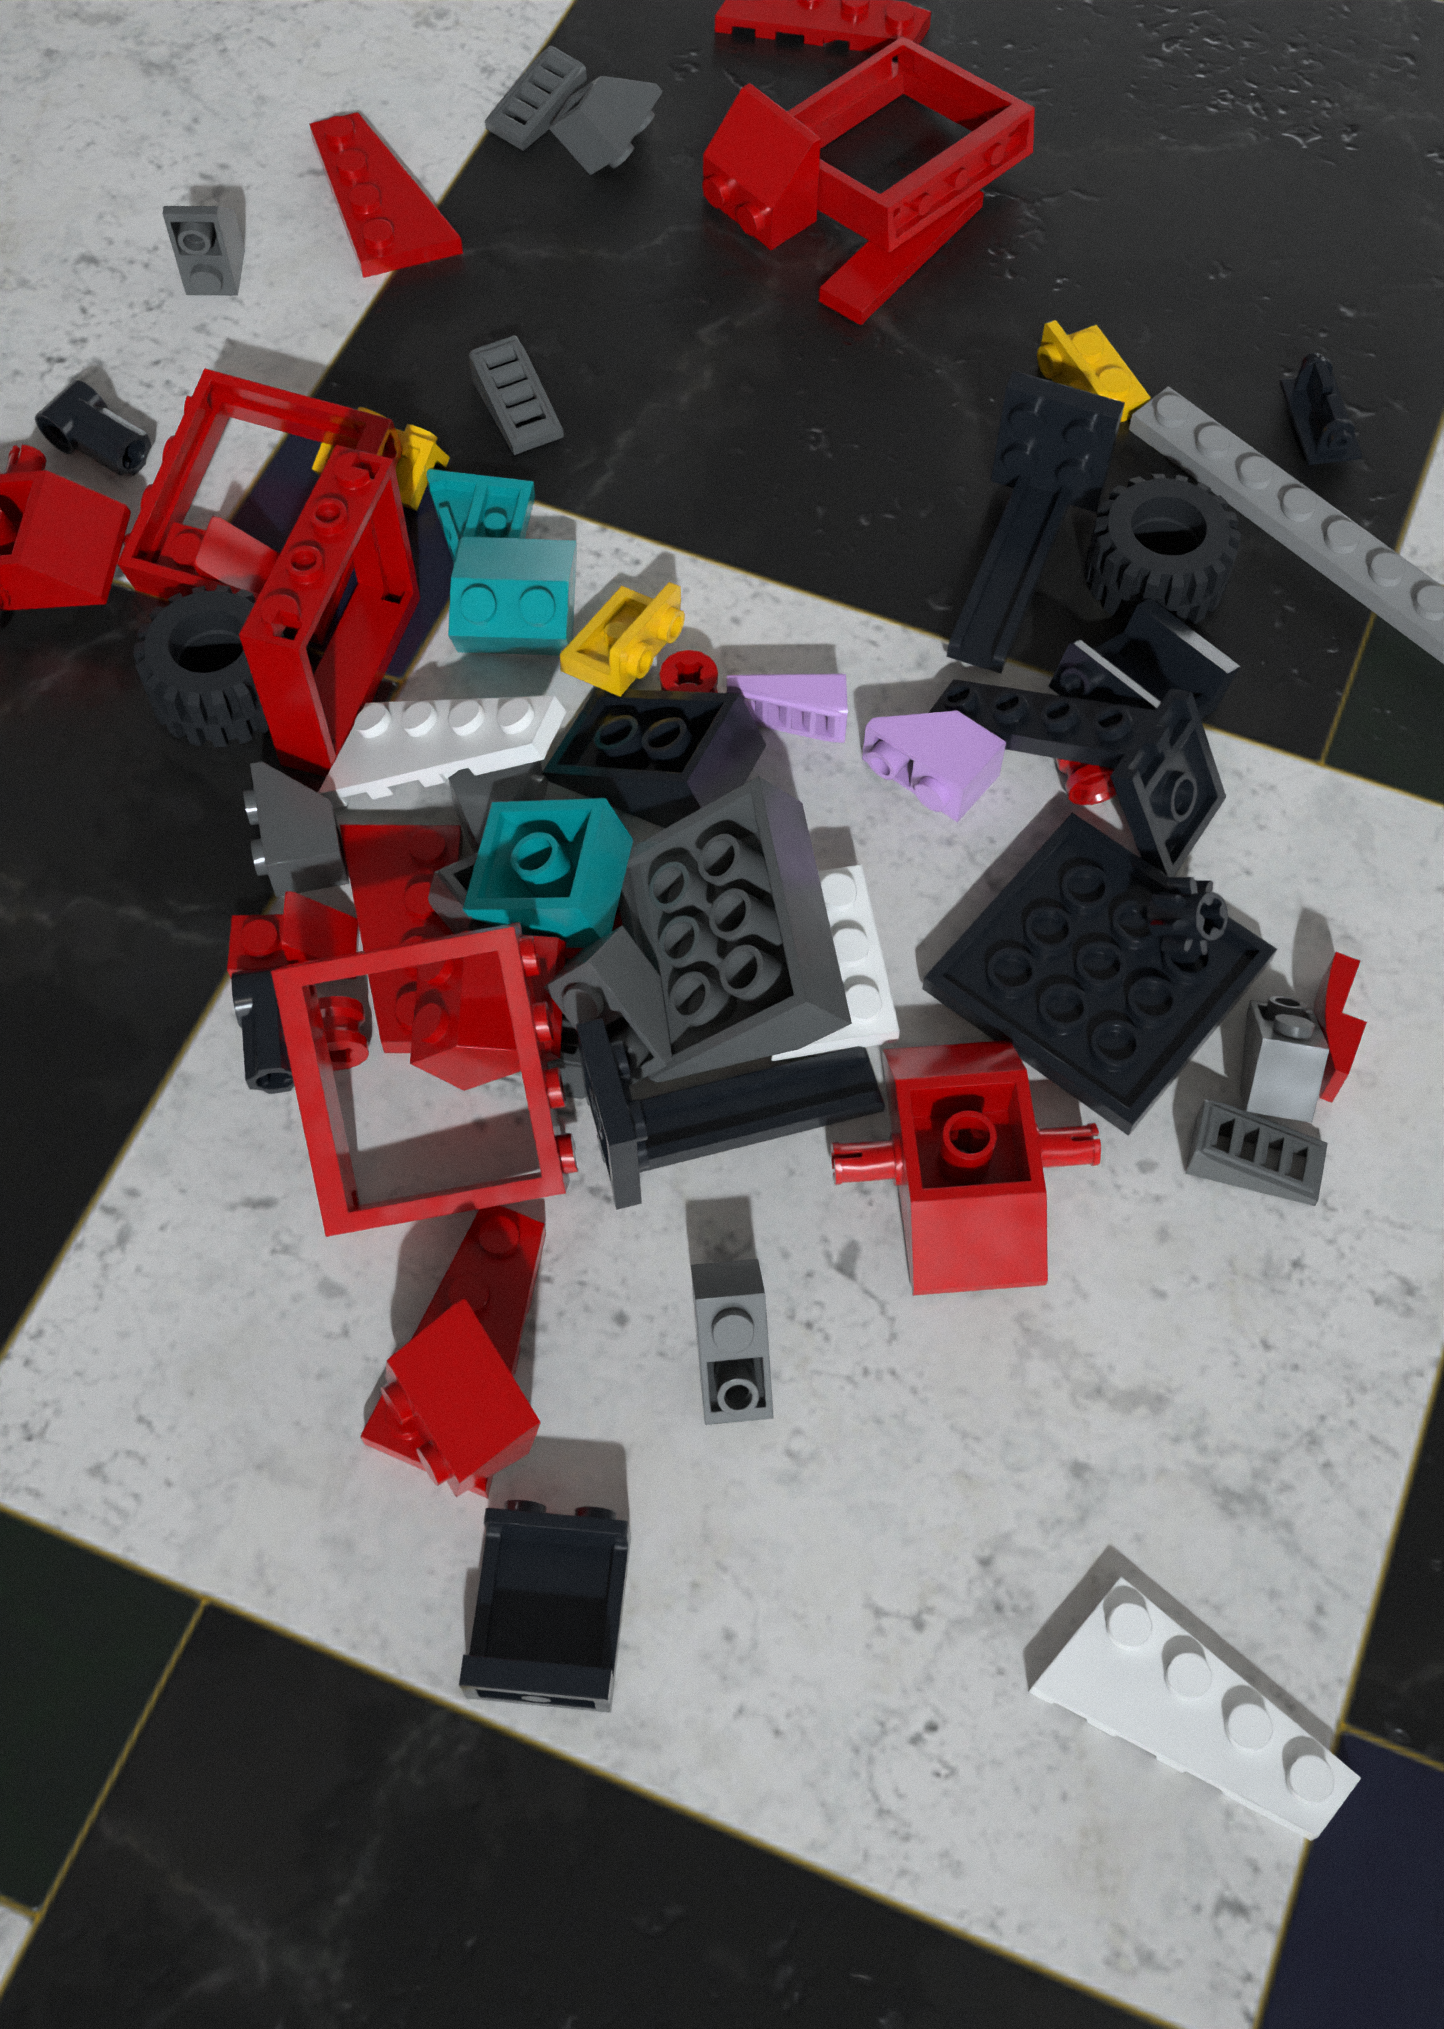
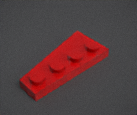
M725 0L715 14V32L732 34L733 28L736 26L755 29L756 38L775 40L777 32L804 35V44L823 46L824 43L842 40L847 41L849 50L877 53L902 36L920 45L930 28L931 11L913 6L905 1Z
M358 112L343 116H333L326 120L309 123L313 143L363 278L463 254L461 237Z
M339 824L363 951L454 934L431 907L428 896L434 872L462 860L463 834L461 825ZM418 965L368 974L384 1053H411Z
M501 1205L479 1209L411 1339L452 1305L465 1298L512 1376L516 1374L521 1351V1337L526 1315L530 1310L546 1237L545 1224ZM381 1395L360 1436L363 1443L426 1471L416 1451V1448L423 1445L424 1442L411 1420L400 1425L387 1406L383 1395ZM493 1476L469 1489V1491L488 1499Z

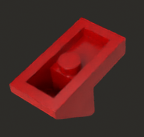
M212 516L206 530L173 522L156 564L260 594L280 553L224 519Z
M285 891L283 914L232 915L227 964L229 976L232 978V973L238 971L289 965L358 952L360 931L358 920L353 916L296 892ZM357 976L345 979H357Z

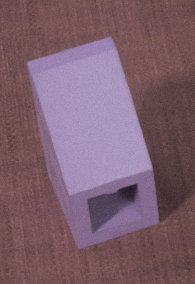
M959 711L875 717L869 721L865 728L862 759L880 777L887 780L893 779L914 793L918 800L928 809L935 812L941 811L958 822L1000 776L1006 741Z

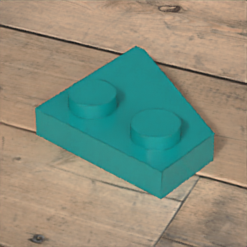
M428 469L426 476L429 492L454 564L461 537L525 539L535 499L534 481Z

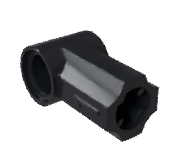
M74 380L35 416V422L40 432L55 448L65 454H72L77 449L120 476L123 474L134 476L146 465V457L152 447L148 433L110 411L101 396L85 382Z
M281 966L233 972L231 978L234 1010L238 1025L242 1028L245 1081L250 1090H261L268 1094L288 1092L295 1086L271 974L272 970Z

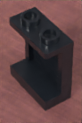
M1149 598L1137 605L1123 633L1094 649L1079 639L1070 643L1048 687L1060 696L1150 710L1157 709L1170 689L1192 692L1200 718L1203 719L1216 711L1240 665L1153 599Z
M528 1500L505 1501L503 1509L485 1508L483 1524L486 1529V1541L469 1655H463L459 1686L466 1699L611 1713L631 1544L629 1522L617 1520V1513L612 1510L591 1506L576 1508L574 1516L546 1513L547 1507L545 1505Z

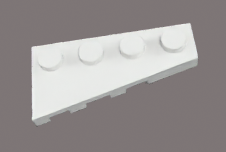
M555 695L365 703L362 711L357 715L355 724L318 793L331 800L333 809L348 806L350 796L367 792L373 800L394 795L396 785L419 780L424 787L446 783L448 777L455 774L458 770L469 768L476 776L544 760L566 714V710Z
M1123 1577L1119 1578L1029 1691V1693L1050 1704L1055 1702L1086 1718V1723L1113 1737L1118 1735L1156 1755V1760L1181 1773L1186 1771L1219 1788L1221 1794L1310 1841L1319 1837L1361 1779L1353 1770Z

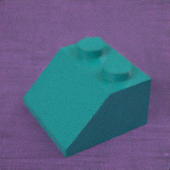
M461 537L451 575L448 636L457 652L560 656V653L573 640L577 541Z
M606 798L492 802L462 910L468 917L472 916L473 919L494 927L520 922L522 935L558 937L566 942V948H585L612 932L633 838Z

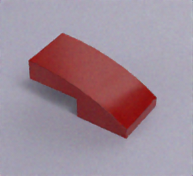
M1335 952L1320 981L1313 1007L1314 1014L1329 1047L1319 1097L1331 1103L1349 1075L1367 1024L1364 1020L1342 1013L1360 960L1339 952Z

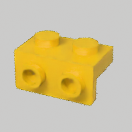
M668 582L654 599L621 586L560 653L561 672L621 697L636 678L641 679L648 673L653 659L667 643H673L680 635L685 620V613L681 610V586Z

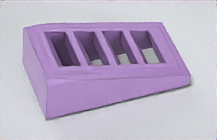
M846 674L727 675V693L741 695L756 726L823 741L845 743L848 714Z

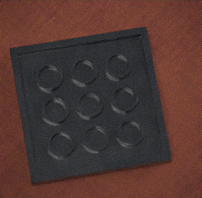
M1072 812L924 977L922 989L994 1041L1004 1040L1011 1042L1021 1060L1129 1136L1271 963L1277 948L1228 916L1227 926L1221 937L1213 941L1206 940L1207 954L1187 955L1180 954V952H1163L1161 950L1163 939L1154 937L1149 930L1147 908L1153 895L1160 892H1168L1167 878L1170 877Z

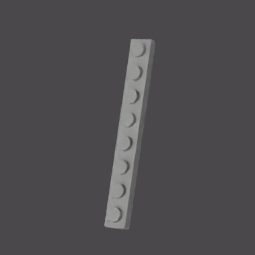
M1169 386L1132 414L1129 426L1131 432L1198 482L1211 488L1210 491L1217 496L1221 495L1229 505L1444 664L1443 586Z

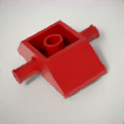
M22 444L20 453V448L14 445L9 451L5 472L0 474V611L106 604L130 519V509L124 503L48 470H44L47 460L40 450Z
M1003 1040L883 1049L882 1060L892 1133H890L889 1140L851 1143L831 1142L832 1169H835V1172H833L834 1185L893 1180L894 1186H899L913 1296L1045 1286L1048 1282L1047 1191L1043 1168L1078 1165L1098 1166L1101 1160L1100 1139H1093L1094 1136L1099 1134L1097 1125L1095 1123H1088L1087 1125L1038 1128L1035 1122L1027 1069L1011 1042ZM958 1149L966 1150V1153L961 1152Z

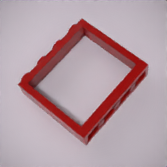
M903 36L787 111L821 138L820 149L902 94L909 96L972 131L881 194L820 159L817 210L888 253L1033 153L1035 107ZM898 55V62L894 63L892 58Z
M204 368L192 397H186L184 415L175 435L170 436L165 443L162 454L163 462L153 484H149L143 492L140 506L141 511L131 533L124 537L123 544L125 547L117 565L136 591L167 600L178 593L182 597L193 594L192 588L205 586L206 591H215L217 585L230 586L233 594L238 593L241 588L156 564L172 523L183 524L229 417L332 446L339 445L391 458L394 460L396 469L403 446L392 419ZM352 555L312 634L311 642L322 645L354 569ZM249 591V592L253 593L254 598H255V601H256L257 598H258V596H259V594H258V593H255V592H252V591ZM286 626L284 634L295 637L299 629Z
M339 445L335 446L239 633L280 765L324 777L328 775L355 724L357 715L362 711L365 703L373 701L419 603L420 593L394 460L391 458ZM352 555L358 585L313 675L306 647ZM391 598L397 599V600H400V603L398 604V603L386 601L385 599H387V600H390ZM286 626L299 629L294 640L281 637Z
M520 922L284 965L271 971L326 1237L566 1193L570 1183L569 1173L579 1172L575 1156L576 1146L572 1133L561 1134L556 1108L566 1107L565 1089L560 1068L548 1069L543 1043L554 1041L551 1016L546 1001L535 1002L531 977L541 975L539 954L536 953L533 935L523 937ZM498 950L541 1172L360 1205L315 984Z

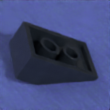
M596 688L542 773L551 783L591 799L606 798L613 808L667 828L744 785L767 745L740 694L627 689L619 697L601 688Z

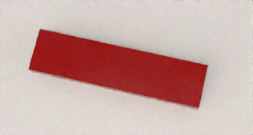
M980 190L890 253L868 241L819 288V302L855 323L862 325L982 208L984 193Z

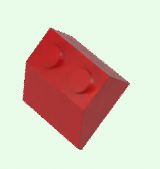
M749 83L740 90L703 154V195L713 207L720 208L737 222L746 234L754 236L768 249L773 250L817 221L821 138Z
M533 936L541 967V975L531 977L535 1002H547L553 1028L554 1041L543 1043L546 1059L549 1062L560 1058L562 1011L545 990L544 986L565 966L566 942L558 937ZM498 950L418 965L410 1064L463 1091L520 1072V1062Z
M465 1298L452 1305L387 1359L385 1378L388 1384L380 1388L381 1393L391 1413L400 1425L411 1420L424 1442L423 1445L416 1448L417 1454L427 1474L436 1486L447 1481L454 1495L458 1497L529 1454L541 1422Z

